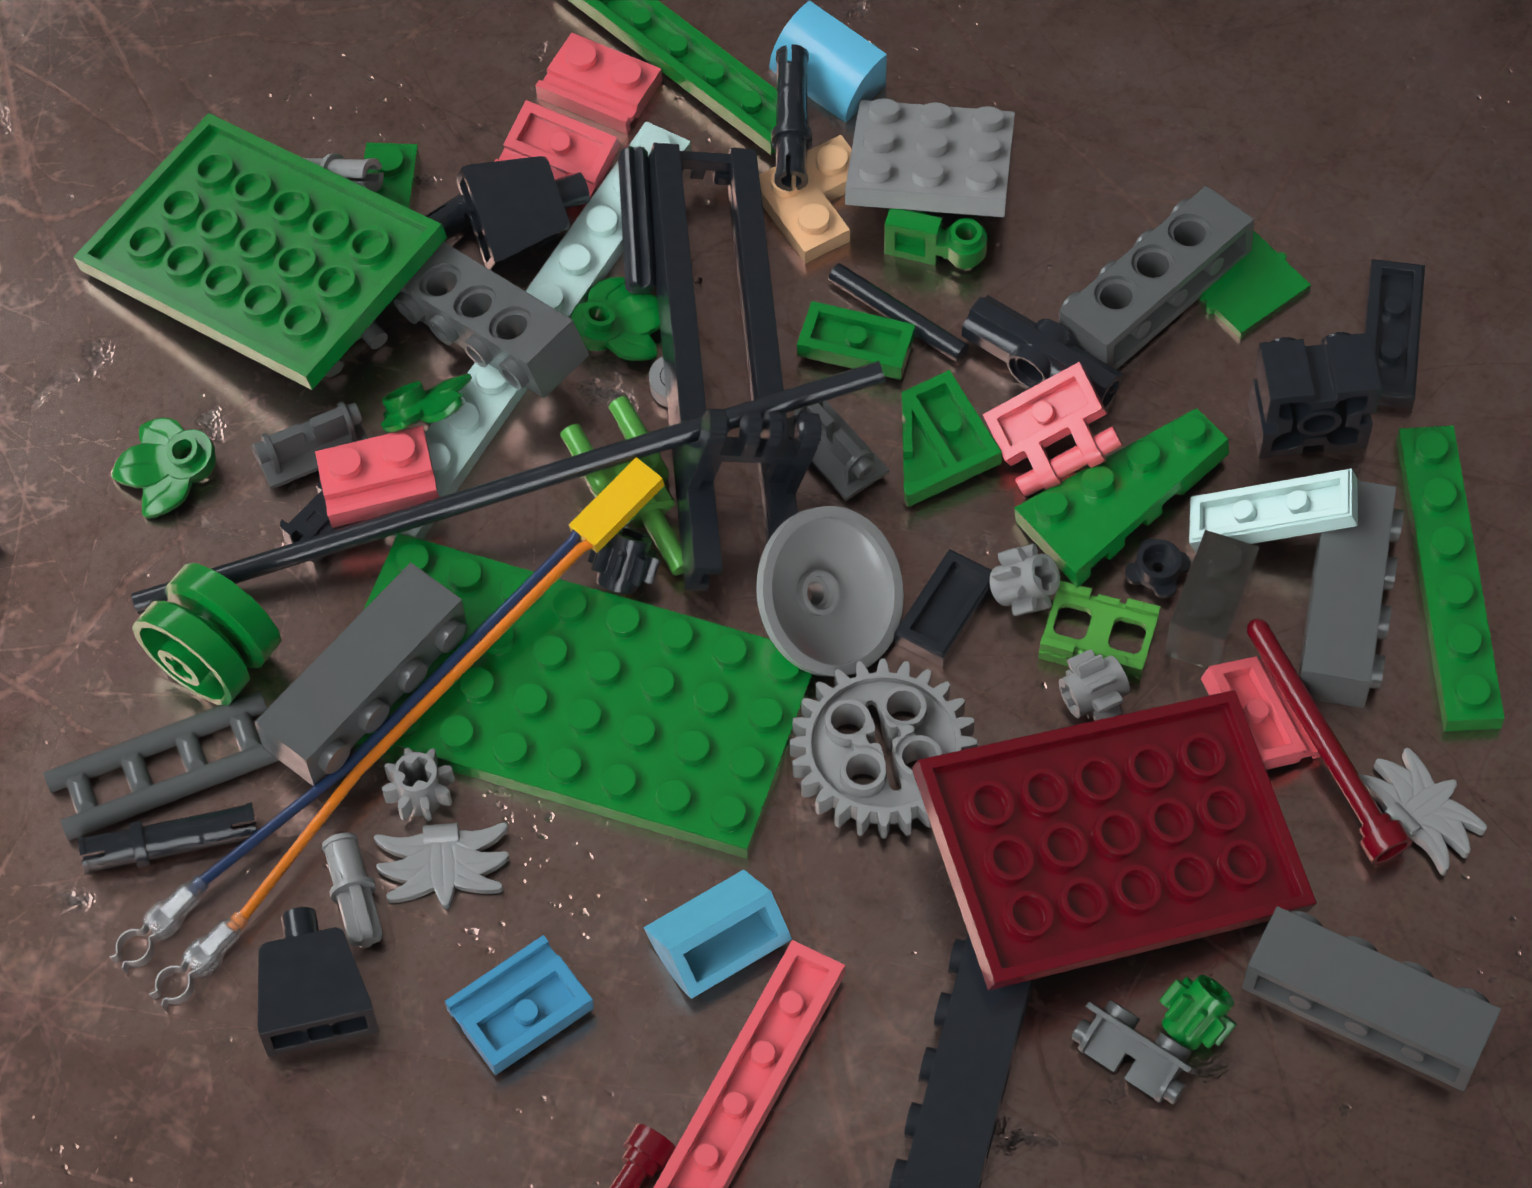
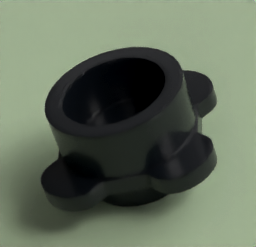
M1146 539L1140 544L1136 561L1126 566L1125 577L1132 585L1142 584L1154 590L1155 595L1159 598H1170L1177 591L1176 582L1181 574H1185L1190 570L1191 560L1186 553L1180 552L1177 546L1167 540ZM1153 566H1161L1163 570L1156 572Z

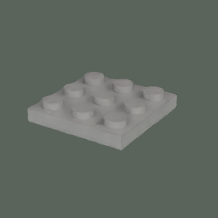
M884 98L873 101L860 100L845 187V205L1004 217L1015 112L1001 111L989 106L975 109L949 107L937 102L922 105L897 103L891 99Z

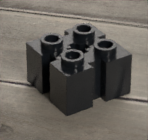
M1336 332L1324 337L1320 345L1305 346L1304 339L1281 337L1271 342L1259 343L1255 363L1257 379H1252L1248 400L1259 458L1302 454L1305 446L1323 445L1324 452L1367 448L1373 427L1371 413H1376L1382 391L1370 333L1349 334L1347 332Z

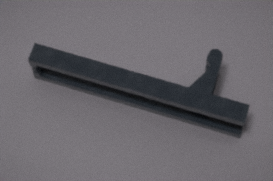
M653 143L648 159L656 290L669 426L703 416L698 441L672 448L685 590L707 591L710 586L709 574H721L723 569L714 479L721 463H758L766 540L768 543L776 529L788 518L798 513L796 492L821 441L822 421L818 413H801L795 423L794 439H789L787 413L781 415V412L766 411L765 417L762 419L760 411L746 410L740 421L739 437H727L729 433V418L726 415L725 409L707 408L706 411L682 177L683 169H691L690 179L703 180L706 170L712 171L715 184L728 185L751 400L784 390L756 149L730 148L728 154L680 151L679 144Z

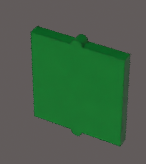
M1253 230L1252 251L1205 290L1199 299L1206 305L1205 311L1208 314H1215L1239 338H1242L1310 291L1311 284L1286 261L1287 255L1284 252L1277 253Z

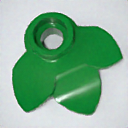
M611 277L592 286L587 302H583L573 309L570 319L573 320L587 350L603 351L609 349L619 358L632 361L657 358V347L654 340L650 337V334L660 329L656 295L630 294L625 288V277Z
M471 374L447 379L426 391L421 381H414L393 390L382 399L386 409L383 413L385 420L381 423L383 430L395 433L407 429L420 421L435 423L453 415L466 401L464 396L458 393V391L471 381Z
M156 418L140 425L139 440L141 444L132 446L120 454L111 471V477L122 485L143 488L142 515L146 519L156 518L181 505L187 499L192 483L200 482L212 473L216 464L215 446L213 441L200 430H184L174 419Z

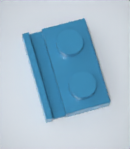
M544 935L445 1000L447 1011L455 1018L466 1037L495 1075L594 1009L591 996L562 958L556 955Z

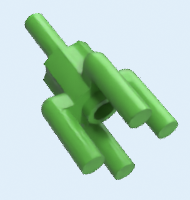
M627 396L619 397L610 403L608 408L618 423V427L625 439L648 433ZM580 424L570 425L560 434L572 456L594 449ZM660 452L640 458L639 460L663 478L665 485L669 478V470L661 458ZM632 461L585 475L584 478L595 497ZM665 485L625 526L633 529L645 527L672 574L677 576L684 573L680 541L665 518V514L675 506V500Z

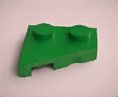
M950 370L901 392L904 501L908 507L1002 463L1000 448Z

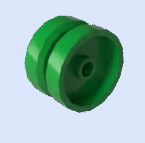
M185 563L164 590L168 601H153L135 621L132 630L136 640L147 655L180 685L204 700L216 705L229 706L250 680L247 667L261 668L282 642L279 629L268 613L234 582L206 566L198 563Z

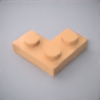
M842 135L834 137L807 151L808 184L801 190L796 188V175H792V191L782 190L777 187L774 181L776 166L759 174L762 205L804 264L850 242L849 227L830 203V201L845 194L852 149Z

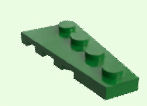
M1195 408L1107 456L1106 461L1098 466L1087 467L1065 479L1060 485L1049 488L1014 507L1016 523L1045 554L1055 561L1057 567L1078 588L1091 576L1090 568L1104 556L1110 560L1125 546L1126 536L1141 523L1148 526L1162 514V505L1174 494H1185L1230 454L1229 439L1202 412Z

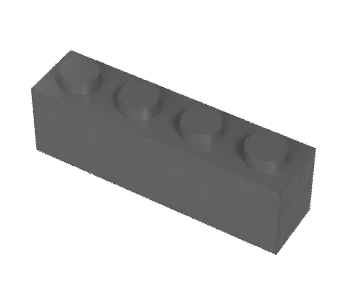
M1358 481V526L1318 533L1299 668L1300 678L1312 698L1316 701L1364 708L1369 688L1380 689L1385 655L1375 654L1377 638L1386 640L1391 617V606L1381 604L1383 590H1393L1398 561L1397 557L1388 556L1389 542H1399L1404 510L1394 508L1395 486Z
M410 562L255 721L263 748L313 786L326 774H333L338 771L346 762L350 749L365 733L369 734L376 731L387 718L389 708L403 693L414 691L424 680L428 667L443 652H451L461 642L467 628L462 599Z
M1278 906L1247 966L1242 989L1463 1092L1468 1085L1501 1011V1008L1490 1004L1483 994L1467 987L1455 988L1435 979L1429 970L1417 963L1409 961L1400 963L1379 953L1370 942L1362 938L1341 936L1322 927V924L1310 914L1302 911L1289 912Z

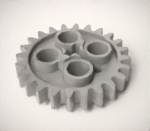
M880 659L876 673H869L862 661H858L856 664V677L851 679L840 669L835 670V687L831 688L820 681L816 683V698L818 701L803 698L801 709L804 717L793 718V735L796 737L790 739V756L796 758L792 761L793 777L804 778L801 781L802 796L811 797L818 794L815 805L816 813L819 815L834 807L835 826L838 828L845 824L850 817L856 819L857 835L860 836L864 834L870 823L878 825L881 838H887L890 824L898 823L903 833L908 836L911 835L912 819L917 817L927 827H932L913 771L906 765L919 759L977 747V739L970 737L974 734V719L972 717H962L965 712V700L958 698L948 701L950 697V683L948 681L932 688L930 686L931 670L929 669L923 671L917 678L910 677L908 661L902 663L897 673L889 672L886 659ZM869 705L877 708L881 721L883 742L886 750L892 752V771L901 788L900 790L895 791L890 787L886 775V763L882 747L879 743H875V725L867 709ZM898 711H907L916 717L909 721H900L894 719L891 715ZM851 724L857 726L860 731L854 734H842L835 729L842 725ZM858 774H867L873 776L876 780L868 785H860L850 779Z

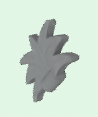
M1404 749L1402 754L1406 768L1388 760L1377 759L1373 767L1385 781L1369 775L1359 774L1384 813H1389L1393 820H1401L1413 842L1427 852L1439 873L1445 875L1450 865L1446 843L1461 857L1467 858L1471 848L1465 829L1478 835H1484L1487 825L1472 811L1450 799L1456 788L1457 781L1452 779L1434 784L1429 771L1411 749Z
M458 822L424 825L423 833L411 837L375 835V843L380 848L394 856L404 858L398 861L376 864L379 874L390 880L404 883L402 886L387 893L388 902L400 903L410 901L435 891L442 907L448 909L454 897L455 889L477 894L501 893L503 891L502 883L485 878L484 876L505 865L510 859L509 854L506 851H481L497 843L507 833V823H500L482 830L467 831L459 830Z

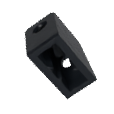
M545 156L470 164L463 166L455 178L485 267L491 271H495L563 236L570 227L566 209L590 202L588 186L582 173L578 172L555 179L549 161Z
M297 907L284 912L281 915L284 939L262 944L259 947L257 1027L267 1056L270 1057L380 1032L370 997L343 929L334 927L319 931L316 911L310 907Z

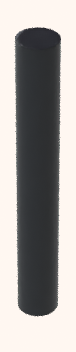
M841 263L836 264L831 270L828 277L829 282L886 318L915 324V336L958 363L966 355L969 344Z

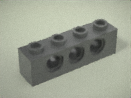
M1204 186L1190 199L1185 198L1174 207L1170 216L1154 230L1148 229L1143 232L1135 242L1134 247L1119 260L1108 262L1101 269L1097 278L1085 289L1069 295L1059 310V324L1072 334L1078 348L1117 370L1199 299L1205 290L1252 251L1254 219L1208 186Z
M445 242L439 246L400 290L397 298L394 300L396 308L411 323L423 322L446 345H451L453 342L464 348L468 356L479 366L486 367L488 364L499 370L503 378L514 388L521 390L523 387H526L543 399L589 356L572 319Z

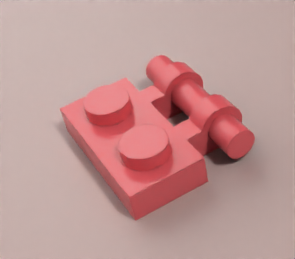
M1080 362L983 414L1002 452L1004 460L1010 466L1028 457L1033 469L1015 478L1025 498L1043 488L1047 490L1060 485L1062 478L1086 465H1089L1090 468L1098 466L1106 461V454L1123 446L1113 426L1095 436L1093 435L1088 424L1105 416L1107 412L1085 368ZM1072 434L1077 445L1050 459L1045 448Z

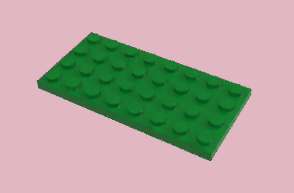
M401 533L397 534L364 609L411 562L462 599L467 628L458 646L449 653L443 652L428 667L427 674L422 683L411 693L404 692L389 708L385 721L534 571ZM558 579L386 752L404 756L405 748H409L412 752L424 754L431 749H435L438 767L444 765L451 766L452 772L748 859L789 749L790 739L793 738V718L801 716V701L803 698L808 697L816 675L793 665L778 651L771 639ZM365 733L356 743L363 744L373 733Z

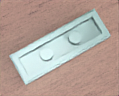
M1352 469L1192 496L1190 502L1189 544L1195 553L1358 526V479Z

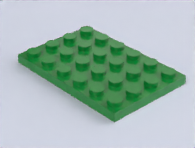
M208 113L73 258L81 271L313 390L446 240L447 236L441 223Z

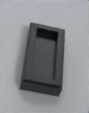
M949 549L896 629L894 643L943 668L991 594L990 574L992 570Z

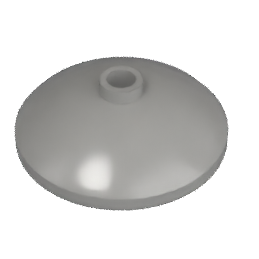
M822 506L810 508L784 521L776 529L765 546L757 574L758 608L768 636L778 651L788 661L808 673L818 676L835 677V670L840 669L846 675L856 673L858 661H862L867 668L885 653L893 641L894 633L900 624L904 599L903 581L898 560L890 543L870 520L844 507ZM808 587L812 594L811 601H809L807 595Z

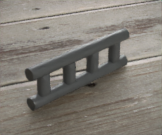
M259 690L233 700L229 706L220 705L43 772L50 793L68 788L77 814L60 820L67 840L76 839L280 761L263 748L252 718L267 710L261 691ZM231 726L240 752L208 763L198 738ZM177 746L186 772L153 784L144 758ZM122 767L132 793L99 805L89 779Z

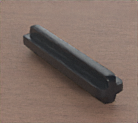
M626 146L621 149L618 157L625 288L630 294L645 295L652 293L656 285L648 152L644 147Z

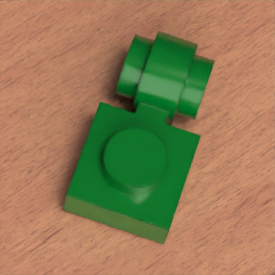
M889 209L885 221L884 254L934 266L938 256H942L961 269L975 267L986 256L987 233L973 219H959L950 225L947 230L942 229V218L930 216L923 211Z

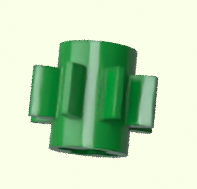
M1199 975L1194 982L1187 976L1183 981L1176 979L1159 999L1169 1009L1161 1021L1164 1029L1175 1041L1188 1049L1197 1050L1202 1043L1209 1049L1214 1043L1220 1046L1237 1025L1233 1019L1227 1016L1235 1004L1234 999L1221 984L1206 975Z

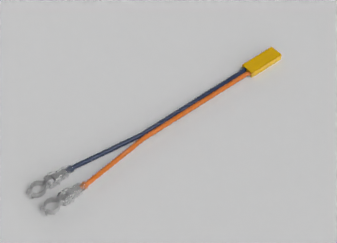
M636 457L569 524L571 531L569 538L346 760L338 771L328 774L201 876L196 875L190 882L181 884L167 899L156 902L145 913L142 919L144 925L141 929H130L119 936L116 942V954L110 956L114 963L121 961L122 947L129 938L145 936L150 930L153 934L148 938L149 947L146 954L135 961H124L121 968L127 974L129 967L138 968L146 965L154 955L153 943L159 939L163 942L172 938L182 928L184 918L200 903L202 894L209 888L208 884L347 775L240 912L236 911L230 918L221 920L206 936L196 938L185 949L181 957L183 960L181 966H168L157 975L155 980L156 991L149 993L154 1000L161 997V984L168 975L175 972L184 973L190 967L193 971L188 974V986L185 992L175 998H164L161 1006L166 1011L169 1004L177 1005L187 1001L194 990L193 980L198 976L204 978L211 975L222 964L224 954L239 940L242 930L249 924L247 920L359 778L586 551L592 549L598 553L665 486L663 478Z

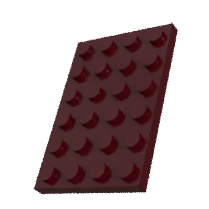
M1235 690L919 759L912 767L988 990L1268 922L1277 906L1289 912H1308L1317 904Z

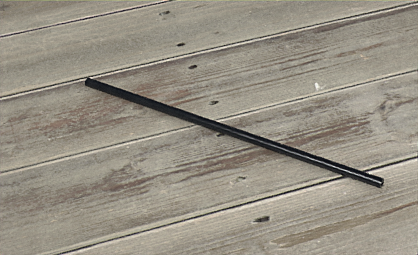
M879 361L725 408L726 415L729 418V431L740 428V421L746 410L760 411L763 419L766 411L781 412L782 415L884 383L886 381ZM703 416L211 569L238 584L633 461L636 457L640 459L698 441ZM169 582L132 593V602L138 614L143 613L153 601H168L164 590Z

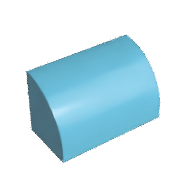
M810 0L786 24L771 54L769 69L777 74L776 52L780 47L787 46L788 61H792L791 44L806 48L809 52L807 96L844 123L849 121L858 112L860 100H871L886 87L887 54Z
M744 869L643 927L664 966L679 987L691 999L792 940L771 890Z

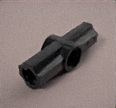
M989 295L985 298L980 297L970 309L966 321L962 325V337L1006 362L1010 373L1025 387L1032 388L1080 362L1085 368L1105 410H1107L1122 385L1123 373L1078 348L1072 334L1061 324L1044 318L1036 323Z

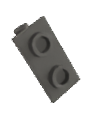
M827 401L795 410L794 415L787 419L789 439H794L795 423L801 413L819 414L822 421V435L811 463L845 501L889 473V468Z
M343 402L337 403V408L310 418L309 421L299 425L298 423L269 436L267 433L261 435V441L250 446L272 490L318 471L315 451L368 439V436L361 425L363 420L355 402L346 406Z
M1109 1000L1105 1008L1088 1002L1086 1007L1096 1013L1097 1016L1092 1023L1082 1019L1075 1028L1071 1039L1079 1044L1078 1051L1083 1054L1085 1053L1113 1072L1117 1071L1127 1054L1136 1060L1124 1079L1153 1097L1158 1103L1165 1099L1174 1105L1186 1087V1084L1178 1079L1182 1071L1184 1070L1195 1075L1199 1072L1198 1068L1187 1062L1192 1051L1162 1032L1156 1041L1136 1029L1140 1018L1112 1000Z

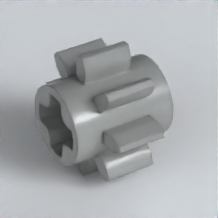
M1036 544L1016 547L997 554L1001 565L994 567L991 571L990 589L999 604L1003 606L1012 605L1013 616L1040 611L1052 606L1048 595H1052L1058 590L1060 574L1055 561L1049 555L1044 553L1038 554Z
M1092 649L1067 660L1070 669L1065 671L1067 676L1059 679V689L1066 706L1073 716L1079 718L1086 715L1087 719L1093 717L1096 721L1122 713L1119 704L1124 702L1122 697L1130 693V686L1122 666L1114 656L1110 655L1103 659L1101 654L1095 656Z
M405 748L404 756L396 764H385L384 768L387 779L391 783L382 787L386 803L398 802V810L402 820L405 821L410 815L424 816L427 821H432V813L441 804L451 806L450 790L446 786L454 782L452 768L447 765L438 767L435 749H431L424 754L412 752L409 748Z

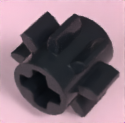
M623 527L598 553L591 549L588 562L592 563L591 570L598 572L597 583L606 589L622 594H635L642 581L653 584L661 559L656 557L657 551L655 549H650L652 538L639 530Z

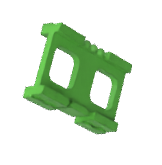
M1060 581L1040 642L1038 659L1068 666V659L1092 649L1095 656L1101 654L1103 659L1110 655L1114 656L1122 666L1128 682L1140 685L1149 648L1159 620L1161 606L1130 598L1124 604L1120 603V599L1101 594L1093 596L1091 595V588L1083 586L1077 588L1075 584ZM1069 607L1090 614L1091 621L1084 638L1074 639L1059 635L1054 631L1053 628L1061 608ZM1123 621L1139 625L1146 630L1142 649L1138 653H1128L1110 647L1108 642L1113 625L1116 622Z

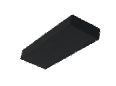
M1371 260L1364 333H1370L1382 386L1379 406L1413 409L1416 395L1425 265Z

